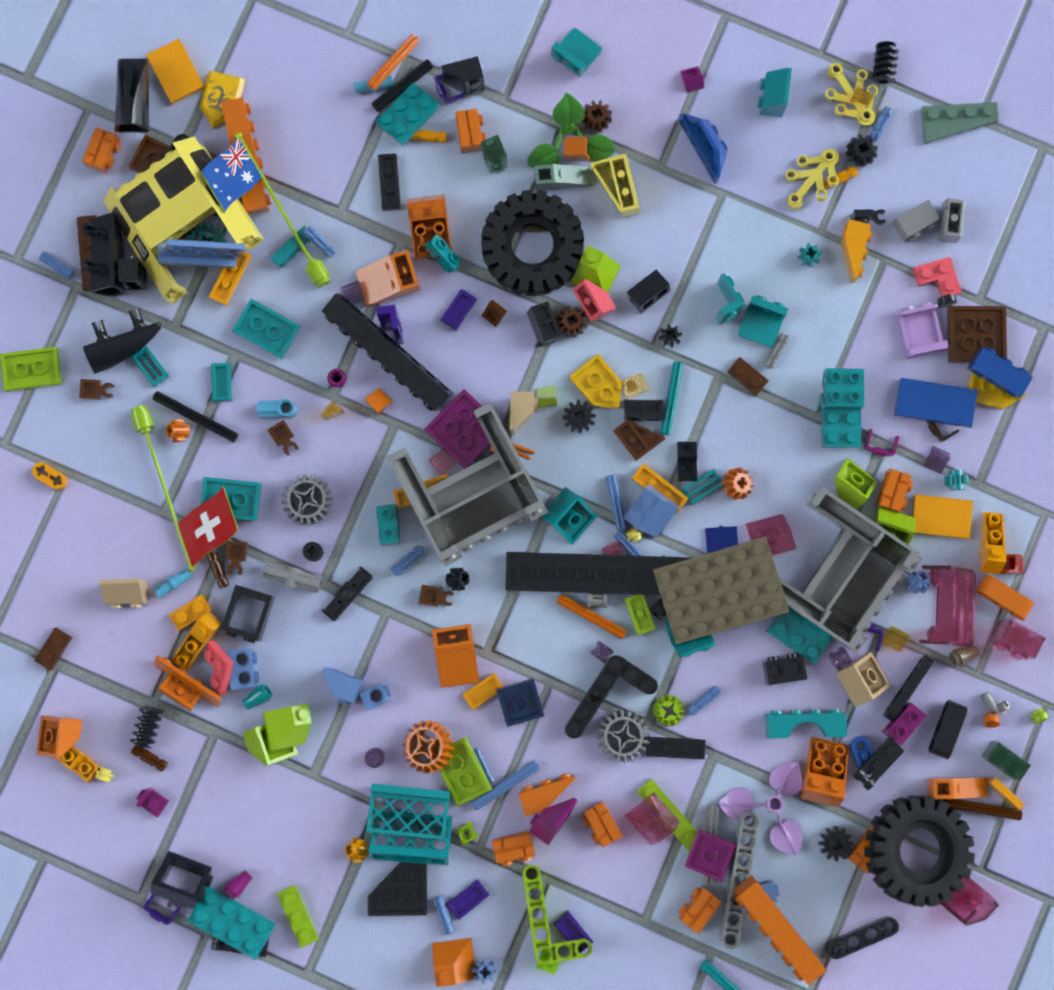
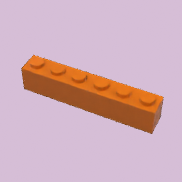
M243 97L221 102L230 146L236 141L234 136L241 133L244 143L261 170L264 167L261 157L257 155V150L260 149L258 141L254 139L252 133L256 131L254 123L250 121L248 115L251 114L249 102L246 103ZM262 179L242 196L244 209L248 215L270 211L269 205H272L269 193L266 194V186Z
M753 875L733 889L737 895L735 900L742 908L746 906L749 910L747 915L753 923L757 921L761 925L758 929L766 938L769 935L772 939L770 944L776 952L781 951L784 954L781 958L788 967L792 965L795 968L793 973L800 982L804 980L807 985H810L827 971Z

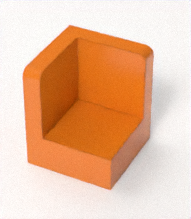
M565 137L563 156L568 161H590V156L586 153V137Z

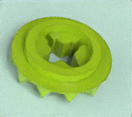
M672 695L660 697L655 702L653 708L655 719L664 726L677 725L683 719L685 712L683 703ZM674 704L672 710L676 716L669 714L664 718L666 711L662 706L670 707V705Z

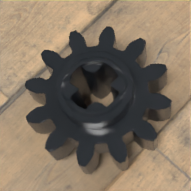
M577 400L575 406L570 402L569 406L571 409L564 408V412L568 415H564L562 419L568 420L565 427L572 426L571 433L578 429V433L581 434L583 428L588 432V425L594 426L595 423L591 419L596 418V414L590 413L594 407L587 408V401L581 405L580 400ZM579 413H582V417L584 418V420L580 419L579 421H577L576 416L574 415H579Z
M834 825L833 831L826 827L827 834H819L823 838V841H818V844L823 846L820 852H827V859L833 856L834 861L838 862L839 856L846 859L845 852L852 854V851L848 849L849 846L854 845L853 842L848 841L852 835L845 834V828H841L838 831V827ZM833 840L840 843L838 847L832 844Z

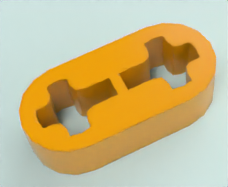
M39 462L32 468L33 476L53 489L62 490L68 484L67 477L48 464ZM44 468V471L49 473L48 476L40 475L38 469ZM53 476L56 478H60L62 484H57L55 486L56 482L51 478Z

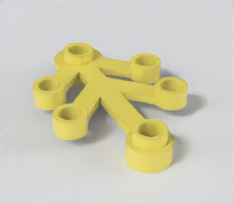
M839 63L831 64L827 70V75L830 79L839 82L846 95L837 93L835 89L829 88L824 94L827 101L834 100L854 105L856 110L847 109L846 105L838 104L834 112L839 117L856 118L858 123L863 126L871 125L876 118L872 105L874 97L878 93V87L876 85L868 86L866 89L867 99L864 106L860 98L868 72L864 69L857 72L855 90H853L843 75L842 65ZM833 68H838L839 72H834ZM859 74H864L865 78H860ZM869 89H873L875 93H870ZM831 92L834 96L829 97L827 93ZM838 108H842L844 112H839ZM863 114H868L869 118H865Z
M826 149L820 156L809 158L801 155L797 158L799 168L819 164L817 168L799 172L790 169L786 172V180L791 183L799 179L808 178L796 193L789 195L787 202L790 209L798 210L802 207L803 196L815 182L817 187L816 199L820 202L827 199V191L824 189L822 176L826 168L829 174L827 178L828 185L830 187L838 186L839 177L836 175L835 165L839 161V154L836 150ZM801 160L806 161L804 164L800 163ZM790 174L795 175L793 178L788 177ZM831 179L837 180L834 183L830 182ZM820 193H824V194H825V196H823V197H819L818 195H819ZM793 198H798L796 202L792 201Z

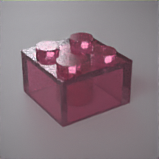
M1008 619L998 621L989 641L994 643V648L1000 651L1007 650L1011 652L1010 656L1021 661L1022 659H1035L1045 637Z

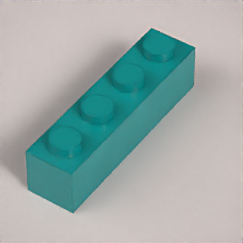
M305 225L297 232L304 246L311 242V239L303 234L307 228ZM293 236L270 258L281 269L288 264L290 259L295 258L296 253L302 251V248L295 236Z

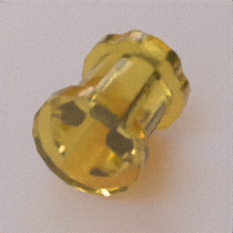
M857 85L851 102L856 101L865 105V108H868L875 92H867L860 89V86Z

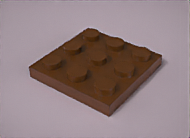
M1006 306L947 307L948 363H970L978 349L986 347L996 352L995 355L998 357L1007 358Z

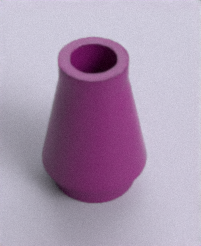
M341 369L331 370L327 376L328 383L333 387L344 386L346 382L345 372Z
M244 870L241 874L225 883L226 886L223 889L234 900L236 897H240L253 878Z

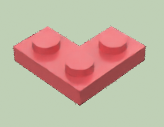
M950 257L913 268L918 287L936 282L941 296L947 294L958 295L962 292Z
M215 640L209 641L204 652V658L214 668L211 686L219 695H224L228 691L234 662Z

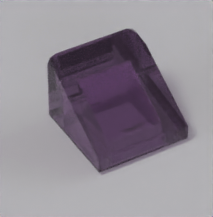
M358 281L341 287L342 295L352 304L363 302Z
M932 446L924 466L941 474L950 459V453Z

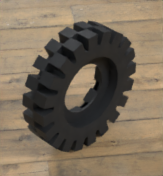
M531 190L522 191L521 195L514 193L507 196L505 202L500 201L494 206V211L490 212L487 216L486 224L483 226L481 234L483 259L492 277H495L497 282L504 288H510L511 292L519 295L520 292L526 293V296H535L537 293L542 295L549 294L551 290L555 288L558 290L564 286L567 280L570 281L574 276L583 254L584 233L578 216L574 215L573 209L568 203L563 204L561 202L562 199L554 194L552 197L548 196L547 192L540 190L537 193H532ZM526 224L542 225L550 232L553 238L551 254L540 263H525L513 251V236L520 227Z
M917 795L892 800L893 805L886 804L880 809L881 816H874L870 823L874 826L873 831L867 830L865 840L870 841V846L864 847L865 857L870 858V862L866 863L869 873L875 875L873 881L879 888L884 889L883 892L891 898L913 906L924 907L926 905L933 907L940 905V900L944 902L949 901L953 898L952 891L959 893L965 886L961 882L962 878L969 879L972 872L971 869L967 868V864L974 863L975 853L969 852V847L974 846L973 836L966 834L970 830L967 822L960 820L959 818L962 815L941 800ZM916 829L930 831L937 838L940 846V855L936 865L924 873H916L909 870L904 865L900 854L901 843L904 837Z

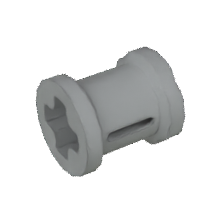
M587 593V608H591V606L607 608V594Z

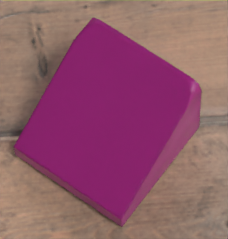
M698 66L680 71L687 93L704 88V77Z

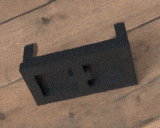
M656 269L627 291V295L638 311L643 313L670 292V284Z
M549 302L530 307L527 311V316L539 346L543 347L551 341L552 343L556 342L562 335Z
M624 399V421L628 419L631 421H662L663 400Z

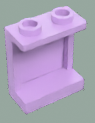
M927 302L914 309L913 306L904 307L896 315L907 359L942 352L948 348L947 340L943 341L936 309L938 304L932 305L931 302Z

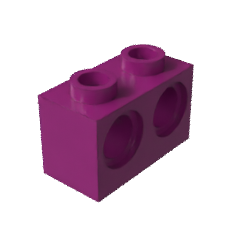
M907 702L893 722L890 721L881 732L887 737H891L898 745H903L927 715L913 703Z

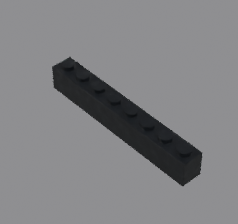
M334 294L323 308L322 312L325 314L326 320L340 327L339 331L345 336L349 335L357 347L364 348L368 352L367 356L381 363V368L385 372H391L396 377L395 380L400 385L407 386L412 396L415 398L419 397L424 401L423 405L430 411L440 410L453 394L447 386L342 294Z

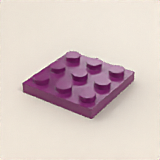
M465 389L424 429L464 469L468 468L490 445L473 412L482 407V405Z

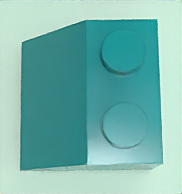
M788 67L766 72L764 78H761L759 90H762V96H759L757 103L761 115L782 117L788 105L792 68Z
M567 487L546 508L548 513L541 516L572 545L597 517L588 505Z

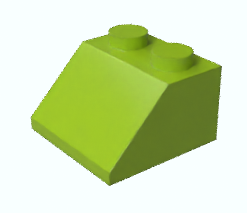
M879 506L872 521L909 545L915 534L916 518ZM886 534L878 543L879 546L897 558H901L906 551L905 547Z

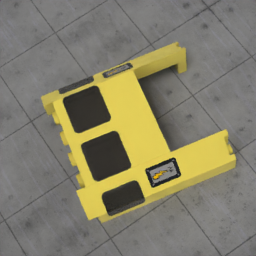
M195 137L173 142L176 150L169 151L165 158L152 163L148 170L138 173L134 180L121 185L119 190L110 187L103 200L109 212L116 215L121 231L167 302L172 304L188 294L183 286L176 283L165 264H158L159 243H164L166 239L177 240L215 212H217L235 242L245 244V249L251 250L264 241V238L239 199L234 201L225 213L221 209L201 174L204 167L213 159L207 149L198 143Z

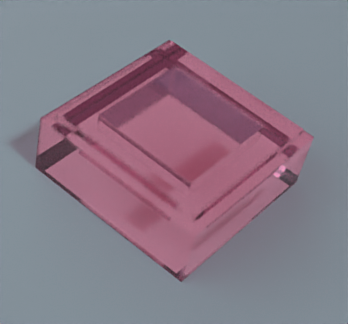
M444 449L429 460L440 475L446 473L456 464Z
M619 540L601 548L603 555H618L623 552Z

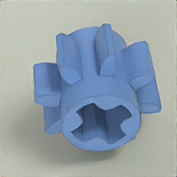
M914 570L905 580L908 582V589L913 593L921 592L924 594L931 585L929 575L922 570L918 572Z
M483 958V962L480 963L476 960V968L471 969L472 972L477 973L474 979L478 980L480 978L482 984H485V980L488 979L493 981L491 976L497 973L496 970L491 968L494 966L493 961L488 964L486 958ZM484 967H486L489 971L485 972V975H482L480 970H483Z

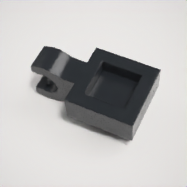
M873 209L854 210L850 215L851 220L868 223L872 220L877 225H883L886 220L878 218V215L885 213L884 209L873 211Z

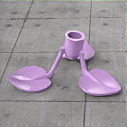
M798 762L784 763L772 771L769 784L778 791L776 796L768 798L766 803L752 804L753 796L745 788L732 789L719 801L722 811L737 821L742 811L750 810L753 812L752 807H766L769 812L776 813L779 825L774 826L770 831L772 845L782 852L793 855L799 853L802 845V833L799 825L792 819H787L782 823L780 811L783 808V800L780 798V793L782 792L785 796H793L802 788V775ZM746 816L744 821L750 819L752 816Z

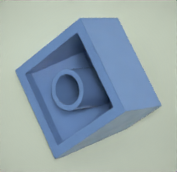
M648 484L623 519L638 530L657 537L679 506Z
M329 667L323 668V673L334 697L339 698L338 702L345 705L356 703L365 680Z

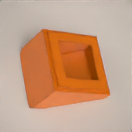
M380 388L365 399L378 414L392 403V400Z

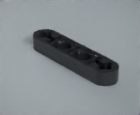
M924 654L885 710L883 714L885 718L891 722L897 718L932 666L934 660Z
M890 916L883 917L830 940L826 945V952L833 959L843 958L895 935L899 930V924L897 920ZM887 921H889L890 923H894V925L891 926V931H889L887 928L883 929L881 931L884 934L881 935V932L877 925L883 928L887 926ZM870 928L876 930V936L873 939L866 937V932ZM852 936L858 938V944L855 947H850L848 944V940ZM841 941H844V945L848 948L846 951L843 947L838 949V954L831 952L833 945L837 947L843 945Z

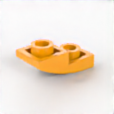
M74 745L60 758H56L87 783L92 782L96 775L95 770L99 771L101 767Z

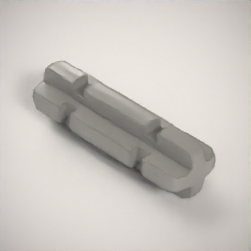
M784 333L779 335L768 355L769 357H767L764 363L766 367L772 369L775 366L776 360L779 359L790 339L788 335Z

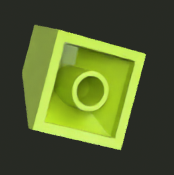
M587 245L571 285L576 287L583 280L587 279L608 293L621 266L605 253Z
M849 458L845 460L835 476L838 498L856 510L867 501L878 482Z
M308 703L263 712L269 751L305 744L312 723Z
M265 724L242 733L248 751L265 766L298 754L296 746L269 751Z

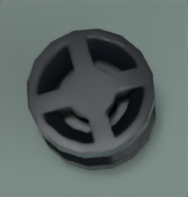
M308 542L303 547V555L307 560L316 562L323 557L324 551L320 544Z

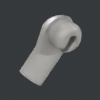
M989 692L980 696L991 712L1002 714L1010 709V704L1007 701L994 700Z

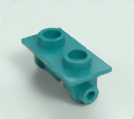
M436 233L431 241L429 240L425 243L426 251L434 259L437 256L441 257L437 262L445 272H455L461 261L457 254L452 252L446 245V242Z

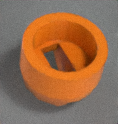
M990 712L986 713L984 716V726L988 728L999 727L1000 719L998 714L995 712L993 714H990Z

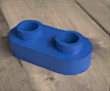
M857 736L851 740L850 749L856 766L859 769L874 752L867 738ZM859 742H861L863 745L862 749L860 750L857 749V744ZM867 771L865 775H871V773Z

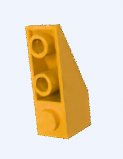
M849 219L844 227L841 245L851 282L854 283L862 276L864 267H861L862 260L866 259L868 249H865L866 243L870 242L872 231H870L871 224Z
M983 512L979 554L980 572L1000 574L1007 563L1003 514Z
M209 611L198 618L171 661L187 672L206 649L207 643L216 636L223 622Z

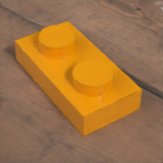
M201 594L169 614L178 631H182L196 622L208 611L212 612L213 610L204 595Z

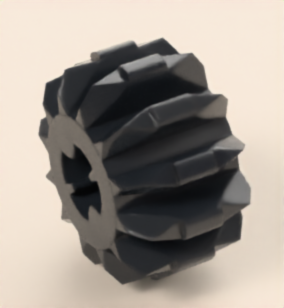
M861 134L857 136V139L852 137L851 143L846 145L848 150L845 154L851 156L848 161L852 162L854 160L855 166H858L859 163H861L862 167H865L867 163L872 164L873 158H876L878 155L875 152L878 150V146L873 145L875 139L869 141V135H866L864 139Z

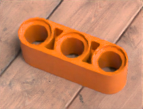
M988 574L984 576L976 589L978 594L1020 620L1026 619L1034 605V602Z

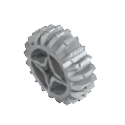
M307 474L303 475V480L296 476L297 483L290 480L289 482L293 486L291 488L289 486L284 487L289 492L282 493V496L287 497V500L281 501L282 504H288V506L283 508L285 512L290 511L287 517L291 518L294 516L293 522L295 523L300 519V525H304L305 520H307L309 526L312 525V519L318 524L319 516L325 520L326 518L323 513L330 514L326 507H333V504L328 502V500L334 499L332 495H327L332 492L331 488L325 489L328 483L323 482L321 484V477H318L315 481L314 474H311L309 480ZM304 485H313L306 492L297 491V489ZM318 488L322 493V504L315 500ZM300 495L307 498L311 496L310 499L312 500V502L315 503V505L311 502H307L306 504H304L305 501L302 497H300ZM293 496L300 500L297 512L293 506ZM310 507L318 509V511L311 515H302Z
M620 710V716H617V713L613 711L612 715L614 718L611 719L609 715L605 716L609 721L607 724L604 721L600 722L605 728H598L597 730L603 733V736H597V739H603V742L598 745L599 747L606 746L602 751L603 754H606L608 751L611 752L608 756L609 759L616 755V762H619L620 757H623V762L626 763L627 756H629L630 760L634 761L633 754L641 757L638 750L641 749L645 752L646 748L642 744H649V741L644 740V737L650 736V733H643V730H646L648 726L644 725L641 727L640 724L644 722V719L641 718L636 721L637 713L630 717L631 711L628 710L626 716H624V711ZM624 720L620 730L614 731L609 729L616 721ZM630 721L636 725L639 737L629 733ZM625 730L626 735L633 739H625L621 744V738L614 735V733L619 734ZM607 735L617 739V751L609 745ZM627 742L637 743L632 750L622 752Z

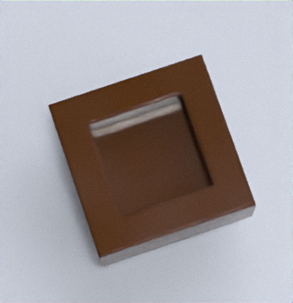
M491 300L481 316L497 327L507 313V310L494 300Z

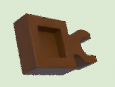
M80 379L79 398L100 400V395L113 398L114 395L107 394L106 390L109 387L114 388V385L112 383H105L101 386L100 380Z
M284 420L268 429L277 446L284 445L283 451L286 455H290L288 452L290 446H294L296 450H299L298 445L290 440L295 436Z
M227 541L226 560L231 561L227 568L228 574H232V569L237 567L238 575H242L243 567L240 563L246 562L247 542Z
M421 584L418 604L438 607L439 601H441L444 605L451 606L452 603L447 602L445 598L447 595H454V593L451 591L440 593L441 587Z

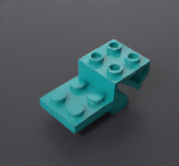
M825 368L822 376L823 393L820 395L822 448H861L864 369Z

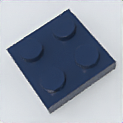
M534 678L496 688L507 727L544 716Z

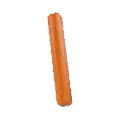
M411 34L368 81V87L376 90L418 44L419 38Z
M563 594L557 599V604L620 639L624 638L627 632L624 628Z

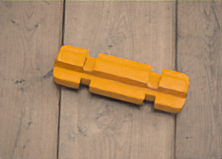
M421 129V131L417 130L410 139L417 141L421 139V141L436 142L437 140L439 143H445L447 133L443 131L436 133L433 130Z
M851 166L847 170L836 173L839 177V184L857 176L858 171L855 166ZM827 178L824 179V189L832 188L828 185ZM836 179L830 180L832 183L837 181Z

